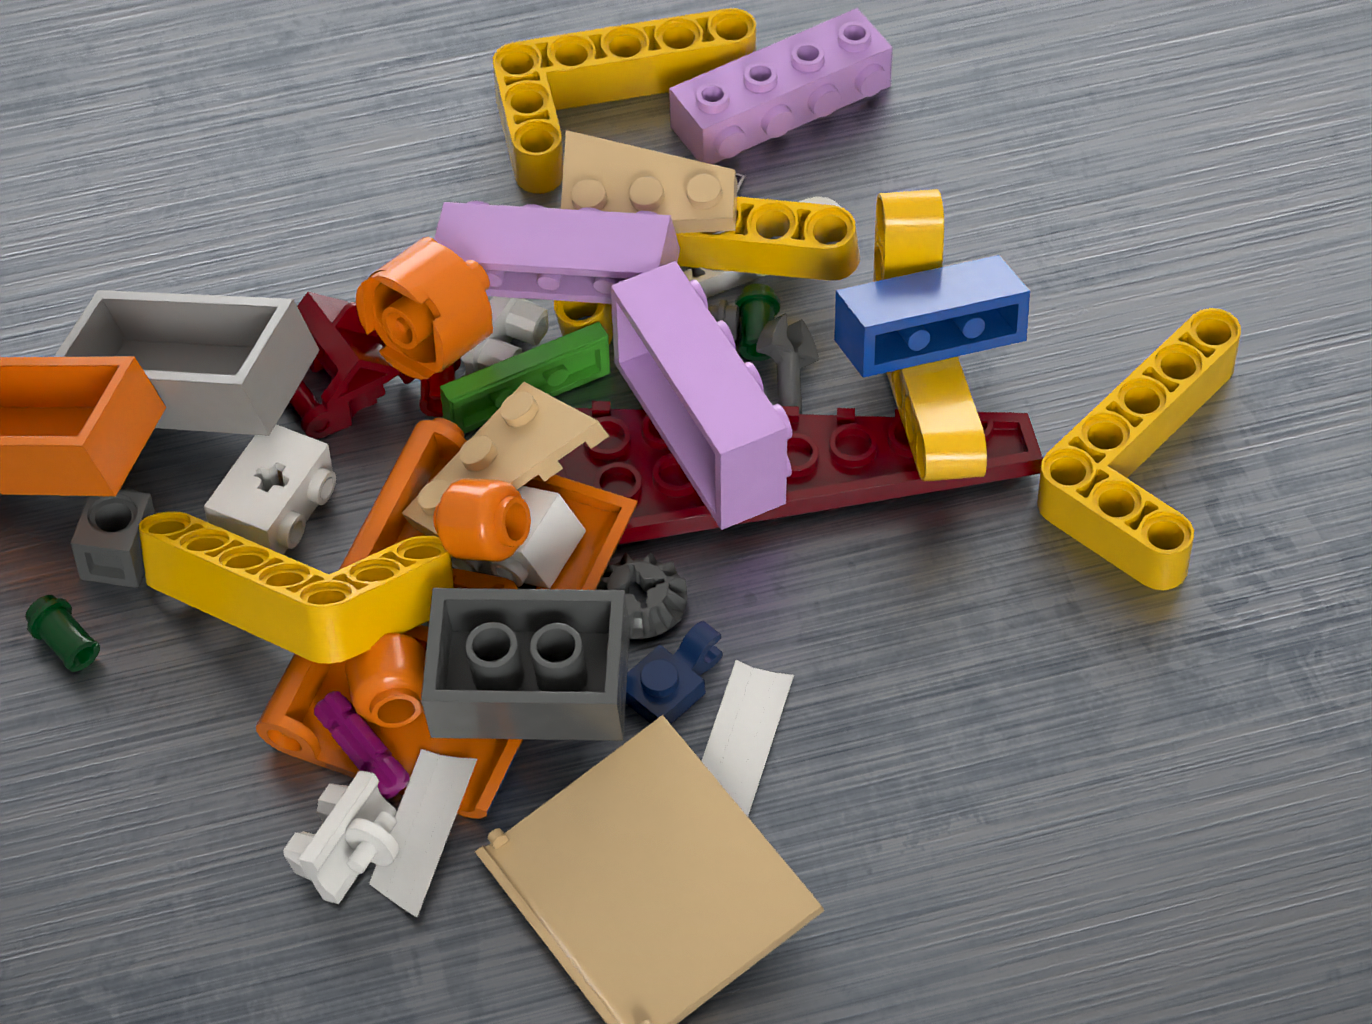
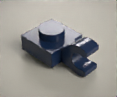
M702 620L689 630L674 654L659 644L627 672L625 703L649 723H653L663 715L672 724L706 693L705 680L700 675L714 667L722 658L723 652L714 646L721 639V634Z

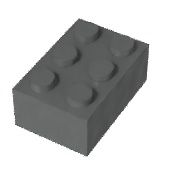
M433 588L421 698L431 738L623 741L630 641V623L625 590Z

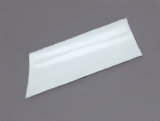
M735 660L702 758V763L748 817L794 675L753 668Z
M421 749L395 816L397 823L390 832L398 842L399 854L394 862L388 866L376 864L369 882L372 887L415 917L419 915L477 758L439 755Z

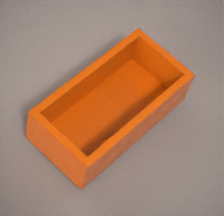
M135 356L0 357V494L116 496L166 409L165 404Z

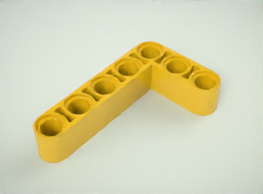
M726 8L517 41L500 47L493 56L496 103L514 177L518 186L527 192L539 194L553 191L562 183L564 166L562 134L556 110L667 93L671 87L756 51V21L754 17L745 10Z
M938 189L879 193L876 200L873 282L942 267L944 209L940 191ZM958 356L887 372L921 481L984 477L987 467L985 434Z
M737 196L736 231H725L720 234H713L715 232L676 233L680 247L677 263L682 267H701L713 270L833 281L850 276L857 269L860 262L855 220L849 211L835 205ZM781 236L778 239H770L772 237ZM829 242H838L836 244L826 245ZM554 300V310L562 336L600 322L608 334L610 344L613 338L612 304ZM584 316H591L585 320H578Z
M1208 308L1193 314L1047 452L1042 460L1037 501L1040 514L1048 522L1141 584L1155 590L1173 589L1185 580L1189 568L1194 529L1191 522L1183 514L1127 478L1212 397L1234 373L1241 326L1236 317L1222 309Z
M175 511L156 513L144 518L139 523L146 584L149 587L317 663L331 664L351 659L370 650L387 633H404L429 621L433 588H454L451 555L443 548L439 537L418 536L403 540L334 573L327 574L187 513Z

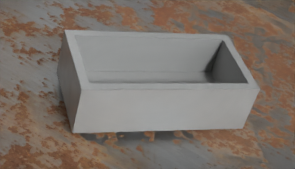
M97 290L54 357L135 356L166 406L155 428L269 436L320 350L293 299Z

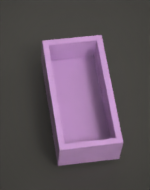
M673 261L611 285L614 363L721 530L786 504L787 477L792 474L791 464L787 456V440L792 438L791 423L783 407L780 404L772 405L765 395L761 377L752 362L744 363L737 353L735 341L728 325L723 320L716 322L708 310L705 293L698 281H689L678 263Z

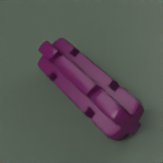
M332 691L315 705L314 715L330 731L331 736L356 767L361 771L376 775L379 780V792L384 798L390 799L395 797L400 790L408 785L410 776L398 760H395L389 749L367 722L356 713L354 706L341 692Z

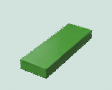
M596 322L441 385L440 394L443 418L458 425L465 434L482 427L501 407L505 399L512 395L523 382L555 397L610 373L608 334L600 322Z

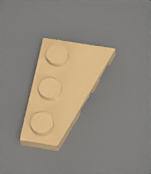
M566 130L561 209L579 210L588 207L607 212L636 213L639 211H651L659 215H671L676 233L736 231L737 179L734 169Z
M523 382L512 395L505 399L501 407L476 434L463 444L460 451L435 478L422 488L419 495L407 506L402 514L414 529L426 536L438 537L433 522L434 511L443 493L452 483L464 478L490 479L509 482L516 489H519L537 475L545 482L563 469L558 460L584 442L592 449L609 437V435L598 420Z

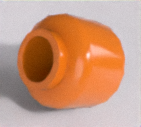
M464 478L452 483L443 493L440 502L435 508L433 522L443 548L452 557L463 560L500 562L510 558L527 539L530 531L531 516L527 503L511 483L501 480Z
M387 633L370 650L346 660L345 671L350 696L357 714L369 722L386 728H397L407 725L423 711L421 698L426 659L422 644L413 637L402 633Z

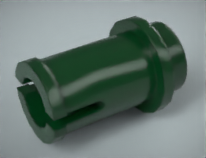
M750 284L741 290L740 295L735 300V306H739L741 317L740 354L748 360L763 361L771 357L756 351L758 338L764 326L769 321L775 319V316L779 313L780 299L775 295L774 290L770 286Z
M54 595L42 596L34 601L26 612L25 619L28 622V632L35 639H43L71 672L86 668L98 656L100 651L99 643L90 637L71 615L72 607L66 599L56 598Z

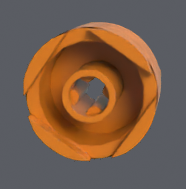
M430 237L421 238L372 273L357 288L356 307L365 332L368 335L376 330L386 345L379 350L380 354L398 371L415 379H428L433 374L442 372L493 333L492 310L485 292L490 287L486 271L476 261H464L451 249L439 244Z

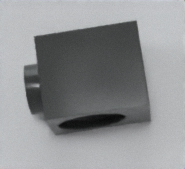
M120 488L116 496H88L70 543L80 580L139 588L145 572L139 523L144 518L155 514L151 494L140 493L130 488Z

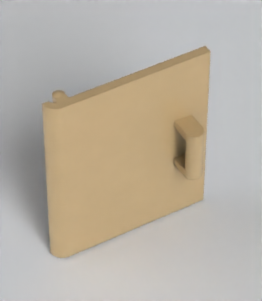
M663 715L507 832L503 833L500 828L491 831L487 837L491 844L482 846L475 851L606 1024L679 1023L824 912L822 905Z

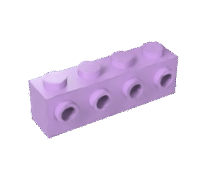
M858 8L669 88L670 127L697 161L715 164L721 160L732 158L746 149L769 139L780 137L794 128L819 117L828 116L835 110L865 97L873 96L881 90L890 87L892 46Z
M471 201L468 203L444 202L434 237L435 241L451 249L464 261L474 260L479 263L486 271L490 281V287L485 292L487 296L612 304L611 285L673 261L678 262L680 253L671 215H659L651 211L624 213L607 212L588 207L573 210L545 208L535 204L521 207L489 205L481 201Z

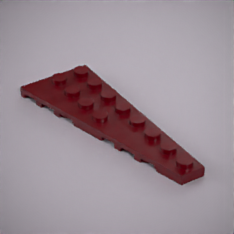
M592 401V408H575L598 420L609 437L592 449L586 442L582 443L558 460L563 469L555 475L638 501L618 545L719 528L645 410L611 409V401ZM782 406L792 427V438L787 440V456L791 464L792 474L787 477L786 504L738 524L1041 474L1043 457L1028 413L977 412L986 441L987 467L985 476L921 481L898 409H895V417L855 416V408H837V415L799 414V407Z

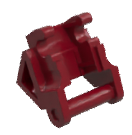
M309 291L305 294L297 307L320 350L310 369L312 372L325 369L332 378V381L321 395L322 404L318 402L303 380L289 402L302 418L300 425L304 433L313 439H321L352 426V418L359 410L376 404L377 399L386 394L383 384L389 382L397 375L404 384L411 383L415 378L398 371L380 354L379 350L386 345L376 330L367 335L360 322L356 302L349 303L348 301Z

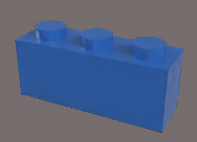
M1000 255L836 290L834 340L863 378L1027 341L1030 290Z

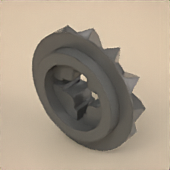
M625 552L620 562L613 565L608 564L596 589L625 590L630 623V639L650 638L668 631L682 618L687 606L686 579L678 575L673 561L664 564L658 562L652 552L645 559H632ZM636 582L640 584L643 591H647V599H645L646 608H642L640 601H636L635 596L629 594L631 583Z

